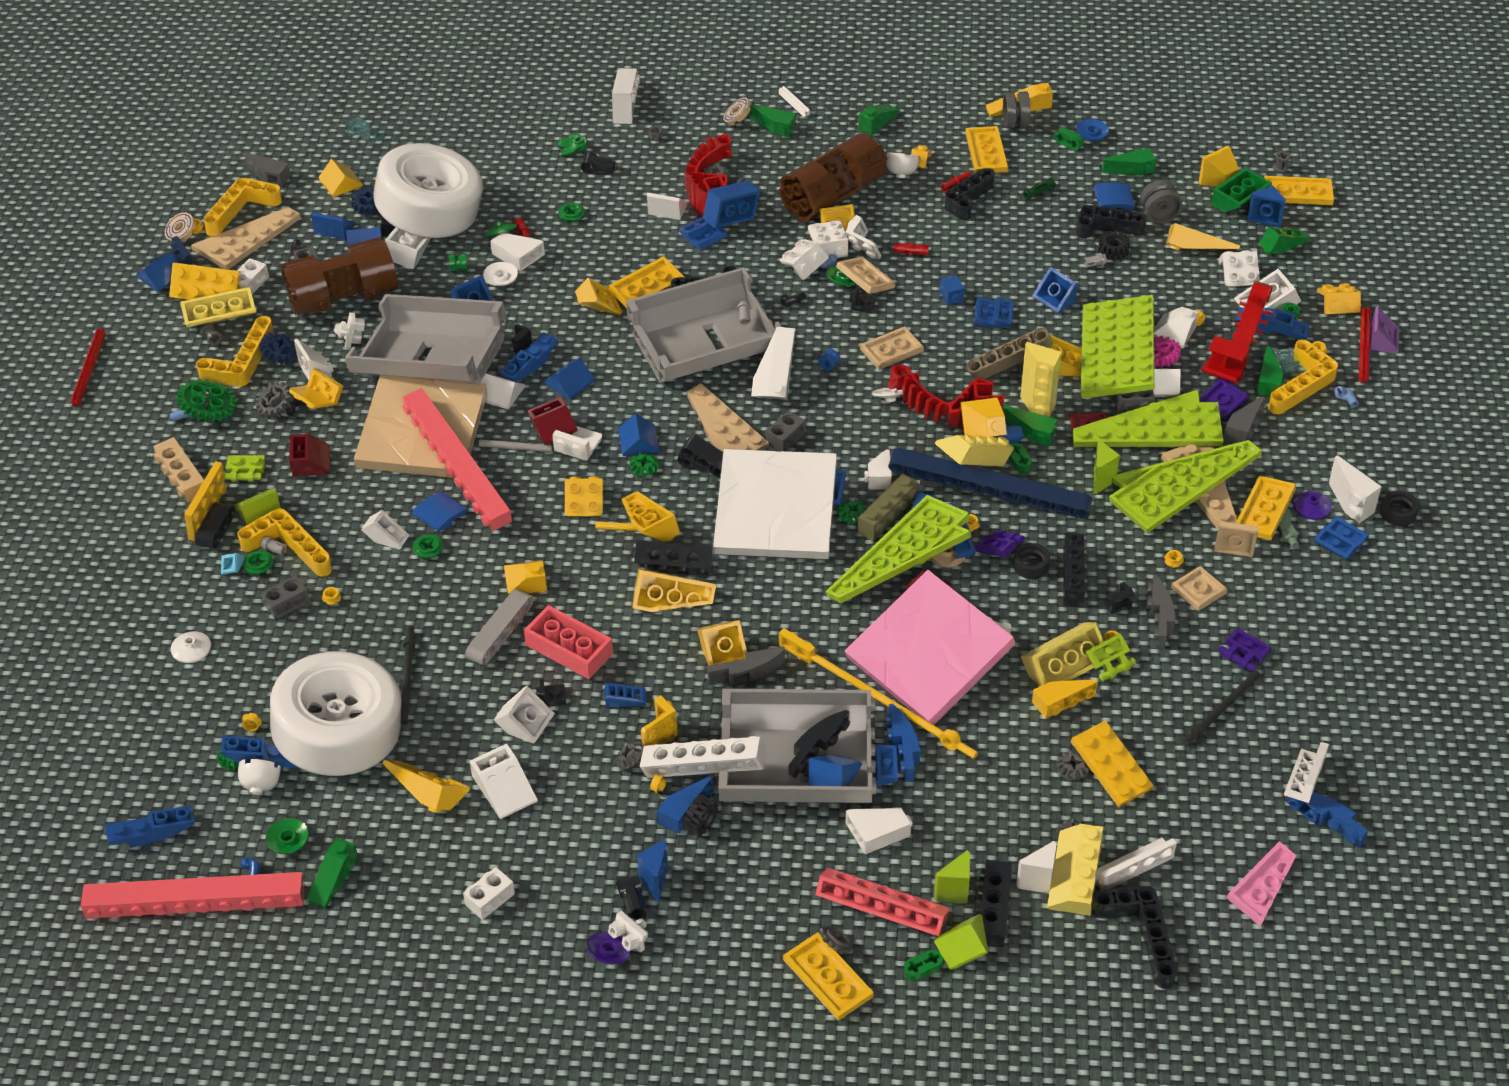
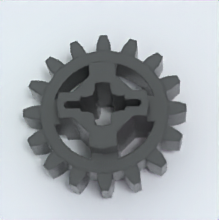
M275 381L274 385L268 383L267 388L263 386V392H258L260 397L255 398L257 411L264 415L265 418L270 416L272 419H274L275 415L281 417V412L287 413L286 408H291L289 402L294 401L292 398L293 394L289 392L290 387L284 382L279 384L278 381Z

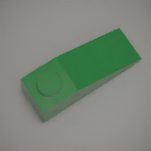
M755 104L750 105V119L775 135L790 138L796 127V113Z
M889 104L868 106L859 114L858 130L872 136L898 115L900 110Z
M1149 148L1103 158L1102 173L1135 176L1154 173L1157 159Z
M1268 227L1259 245L1264 248L1263 251L1267 254H1281L1308 242L1310 238L1299 229Z
M1267 346L1257 395L1271 397V393L1284 385L1286 381H1282L1283 372L1271 347Z
M1007 405L1004 406L1005 423L1021 426L1023 436L1031 442L1050 446L1056 433L1057 419Z
M340 838L334 840L324 856L307 896L308 902L323 908L328 906L359 860L355 844Z

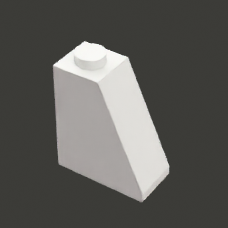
M501 233L491 240L492 254L504 262L513 264L520 272L545 255L544 242L542 240L508 233Z
M901 808L849 809L846 811V825L865 855L910 837L912 821L909 815H905Z

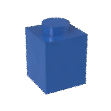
M957 275L940 279V294L947 305L963 302L964 287Z

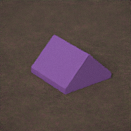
M1376 307L1371 324L1370 350L1397 353L1399 352V327L1379 307Z

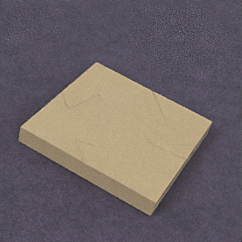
M380 375L354 456L355 467L454 478L452 475H448L445 464L439 462L436 456L437 453L431 451L428 440L422 438L418 426L414 427L410 419L411 416L406 415L403 411L402 405H404L402 397L423 388L471 455L488 394L486 385Z

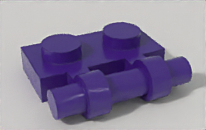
M993 531L992 536L986 535L975 545V548L979 553L1006 557L1017 547L1016 544L1024 543L1025 537L1016 532Z
M1237 628L1226 640V645L1229 646V649L1221 646L1218 650V653L1222 654L1226 660H1232L1239 664L1240 668L1253 672L1257 665L1253 664L1252 660L1260 664L1271 652V646ZM1238 651L1239 653L1245 655V657L1243 658L1239 656L1238 654H1236V652Z

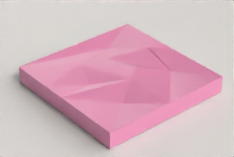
M927 570L845 650V654L849 660L909 710L935 725L1015 645V640L1007 631Z

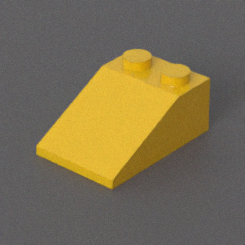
M1050 335L1053 340V346L1050 349L1062 352L1059 376L1081 377L1082 348Z

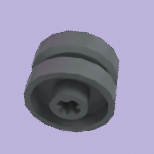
M1028 91L1018 92L1017 96L1013 92H1005L1002 105L1005 128H1014L1016 123L1019 127H1029L1030 98Z
M1158 180L1152 182L1143 189L1140 196V201L1147 217L1153 223L1162 224L1170 222L1182 211V201L1174 184L1170 181Z

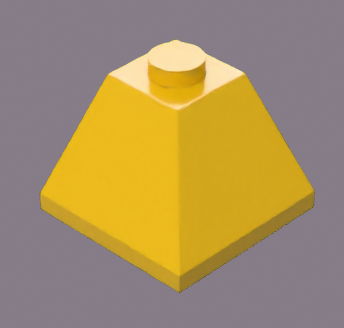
M1229 146L1202 157L1198 184L1218 187L1239 172L1238 165Z
M589 277L575 291L578 298L577 301L582 306L603 312L622 314L617 298L609 291V288Z
M998 398L961 402L965 436L967 434L971 436L981 435L983 437L1007 435L1005 416Z
M542 560L504 565L508 595L513 589L527 594L547 591Z
M740 620L697 629L701 648L708 665L745 659L747 650Z

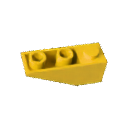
M1051 681L1033 690L1032 703L1047 719L1058 715L1069 707L1076 706L1085 699L1092 698L1096 694L1098 681Z

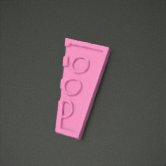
M1279 841L1228 893L1226 898L1261 926L1296 855Z

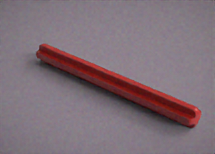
M1363 307L1361 311L1358 379L1360 383H1367L1369 379L1370 307Z
M98 328L95 331L70 400L73 406H80L106 336L103 328Z

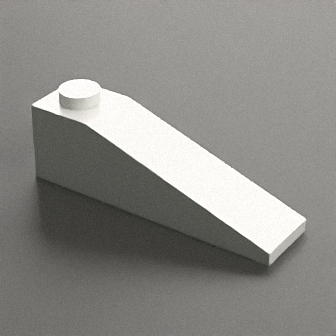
M776 328L753 378L751 397L788 399L795 328Z

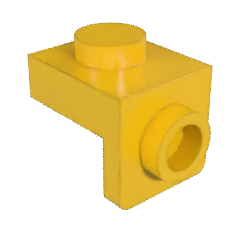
M918 145V147L912 149L911 155L919 156L918 167H926L927 158L931 157L932 150H929L924 145Z

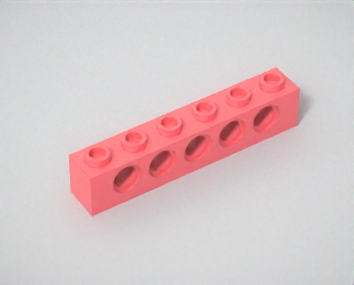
M828 867L819 877L815 894L816 896L936 936H940L946 928L950 912L949 907Z

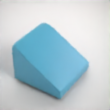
M238 553L222 555L221 574L237 573L245 559V555Z

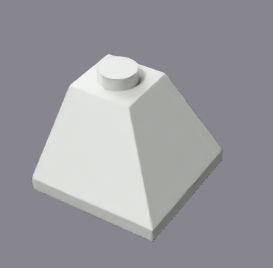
M1180 307L1163 314L1154 328V335L1156 337L1163 336L1164 339L1170 337V340L1174 339L1183 349L1196 328L1198 312Z
M294 339L299 366L307 379H310L313 369H319L332 378L331 372L334 371L331 363L327 362L324 356L299 339Z
M525 686L502 707L494 721L507 734L530 743H535L555 713L528 686Z

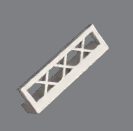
M1321 742L1317 753L1301 749L1285 789V796L1309 803L1329 744Z
M1160 838L1098 868L1096 885L1100 890L1110 889L1174 858L1176 841L1173 838L1168 841Z

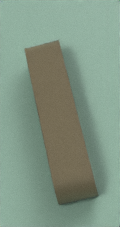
M1045 328L1031 331L971 359L967 363V369L973 379H986L1023 362L1026 342L1051 348L1053 340L1049 332Z

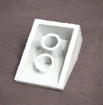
M396 227L385 239L393 263L400 264L407 269H414L431 238L413 235Z
M1279 269L1259 281L1274 286L1269 302L1265 303V308L1282 310L1283 305L1286 303L1297 305L1301 302L1296 289ZM1252 286L1234 298L1238 305L1240 301L1247 302Z
M1337 455L1334 459L1329 485L1344 512L1358 523H1361L1375 513L1381 486Z

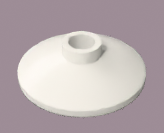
M496 262L484 270L483 276L490 285L505 286L516 280L518 271L511 263Z
M882 388L872 391V395L885 398V402H894L896 397L903 394L902 389L897 391L896 388L891 390L889 388Z
M197 631L181 634L171 645L172 656L182 663L200 661L208 655L211 649L209 637Z

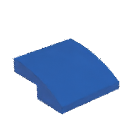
M1100 183L1094 185L1099 207L1112 209L1118 207L1130 211L1134 209L1135 204L1129 185L1123 183Z
M703 217L679 229L683 237L699 250L727 237L726 230L722 228L714 229Z
M978 296L975 306L974 325L988 328L1011 327L1014 301L997 297L995 301Z
M441 491L426 498L412 510L414 516L437 531L451 527L454 519L466 515L467 512L466 507Z
M1335 516L1327 527L1324 526L1314 538V542L1347 560L1366 542L1369 534Z
M876 745L875 756H871V760H875V773H872V777H876V786L898 781L897 745Z

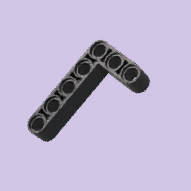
M1136 886L1096 892L1092 906V912L1096 917L1105 919L1137 915L1154 982L1159 988H1171L1175 981L1177 967L1156 890L1150 886Z

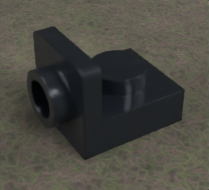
M855 287L854 292L850 293L849 302L852 303V310L872 314L876 304V297L859 294V287Z
M520 324L515 325L516 335L512 338L513 351L515 353H518L520 350L524 351L532 343L531 330Z
M1121 582L1119 592L1109 595L1107 609L1111 614L1132 607L1134 598L1132 588L1128 587L1125 582Z
M540 679V687H536L537 696L547 706L566 705L565 684L544 686V679Z

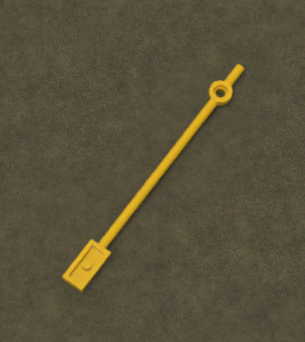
M785 628L779 632V646H784L785 650L808 664H811L813 661L860 690H871V697L888 707L889 704H894L907 719L940 738L941 743L951 751L958 749L973 759L977 757L978 752L962 743L960 735L956 731L949 729L943 731L816 654L815 647L810 642L799 638L795 633Z

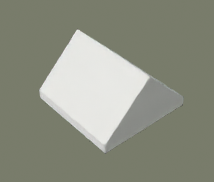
M647 193L649 215L681 219L687 206L686 201L676 197Z
M1155 369V389L1153 390L1155 397H1175L1180 395V369Z
M488 373L485 374L480 383L481 385H486L488 394L485 403L508 410L525 387L523 383Z
M1054 841L1019 861L1016 883L1019 889L1049 894L1057 845Z

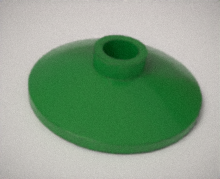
M503 220L493 223L494 227L489 229L484 235L488 237L504 233L516 228L517 224L504 223Z
M836 266L827 268V277L838 286L857 285Z
M286 818L272 824L266 833L267 846L278 854L295 853L307 843L309 837L308 828L298 819Z

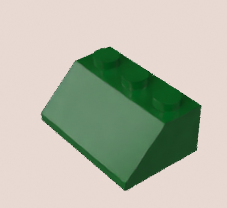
M1246 167L1213 190L1211 205L1224 213L1237 209L1251 200L1252 192L1270 187L1272 182Z

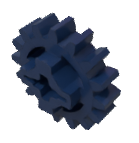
M373 186L371 188L365 187L364 190L358 189L359 193L354 192V196H351V205L355 212L358 211L359 214L365 213V216L368 213L374 215L375 212L379 213L374 203Z
M277 332L274 335L268 333V336L264 335L260 341L259 351L262 352V356H267L268 361L272 359L274 364L276 362H279L280 365H283V362L289 364L290 361L294 362L297 357L295 342L290 341V336L286 338L283 333L281 335H278Z

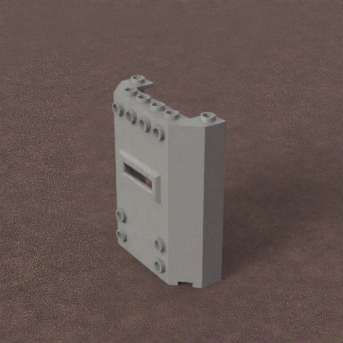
M744 267L626 301L628 319L632 321L634 331H632L634 339L660 383L766 352L776 328L782 326L779 322H775V328L773 327L772 320L768 319L765 309L761 308L758 298L754 297L751 292L752 276L750 273H747ZM741 301H747L751 305L749 310L751 322L747 325H742L739 322L737 306ZM713 329L724 348L717 350L706 331Z
M385 294L379 302L382 321L370 337L367 345L363 348L360 356L357 355L356 348L352 347L345 356V363L348 366L349 372L360 376L380 377V375L480 384L504 342L505 334L501 333L502 323H506L504 303L501 301ZM425 348H432L425 361H418Z
M722 689L721 740L748 738L751 736L760 737L767 751L763 770L719 771V801L872 803V794H876V777H872V773H875V760H871V756H875V744H871V740H875V728L871 727V711H875V698H871V690ZM848 710L851 722L847 730L841 731L838 735L839 739L833 747L830 746L827 751L820 748L817 756L829 754L860 761L862 766L850 786H808V782H804V772L799 773L796 778L789 775L788 765L796 756L794 755V744L808 729L826 717Z

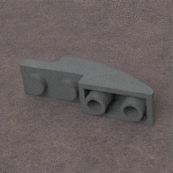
M1153 575L1152 583H1148L1147 594L1151 595V598H1147V609H1150V617L1154 618V625H1157V628H1154L1153 640H1157V648L1165 649L1167 634L1173 635L1175 610L1166 586L1157 575Z
M783 646L745 653L744 660L707 666L708 683L710 685L729 681L730 687L760 679L779 668L785 662V648Z

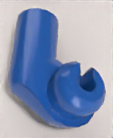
M253 857L241 860V868L248 869L250 875L261 874V865Z

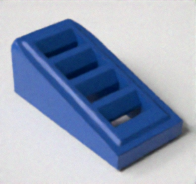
M605 683L606 708L646 706V688ZM636 694H640V699H636Z

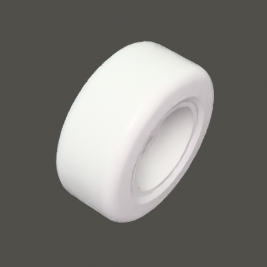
M425 143L406 144L392 149L381 159L377 170L373 197L379 213L398 229L422 237L445 238L462 233L474 223L482 196L483 182L477 168L467 158L453 150Z
M331 651L304 657L285 669L272 688L270 696V730L273 742L278 751L289 762L311 773L326 776H344L367 770L388 756L398 740L402 701L398 684L391 673L382 665L359 654ZM317 708H322V711L319 713H311ZM352 713H362L355 718H350Z

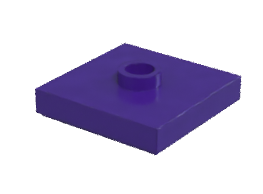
M1220 378L1199 398V402H1218L1220 419L1226 422L1233 413L1249 400V395Z

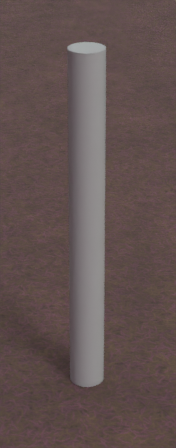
M479 440V447L552 452L553 450L552 445Z

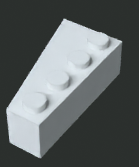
M618 68L612 91L613 123L632 124L637 90L640 84V75L637 74V69Z

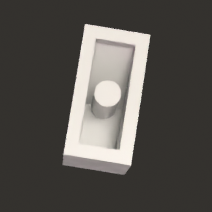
M890 450L883 451L868 463V471H864V481L868 482L869 490H885L891 485L892 475L891 470L888 468Z
M383 510L370 516L361 529L375 543L396 549H401L409 537V534Z

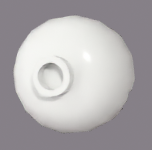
M887 153L886 155L888 158L886 161L887 168L891 173L896 174L897 178H906V175L913 174L919 164L918 155Z
M251 759V763L246 764L245 760L239 762L238 767L239 782L245 789L250 790V794L262 795L263 792L271 790L278 783L281 766L278 765L276 768L274 767V762Z

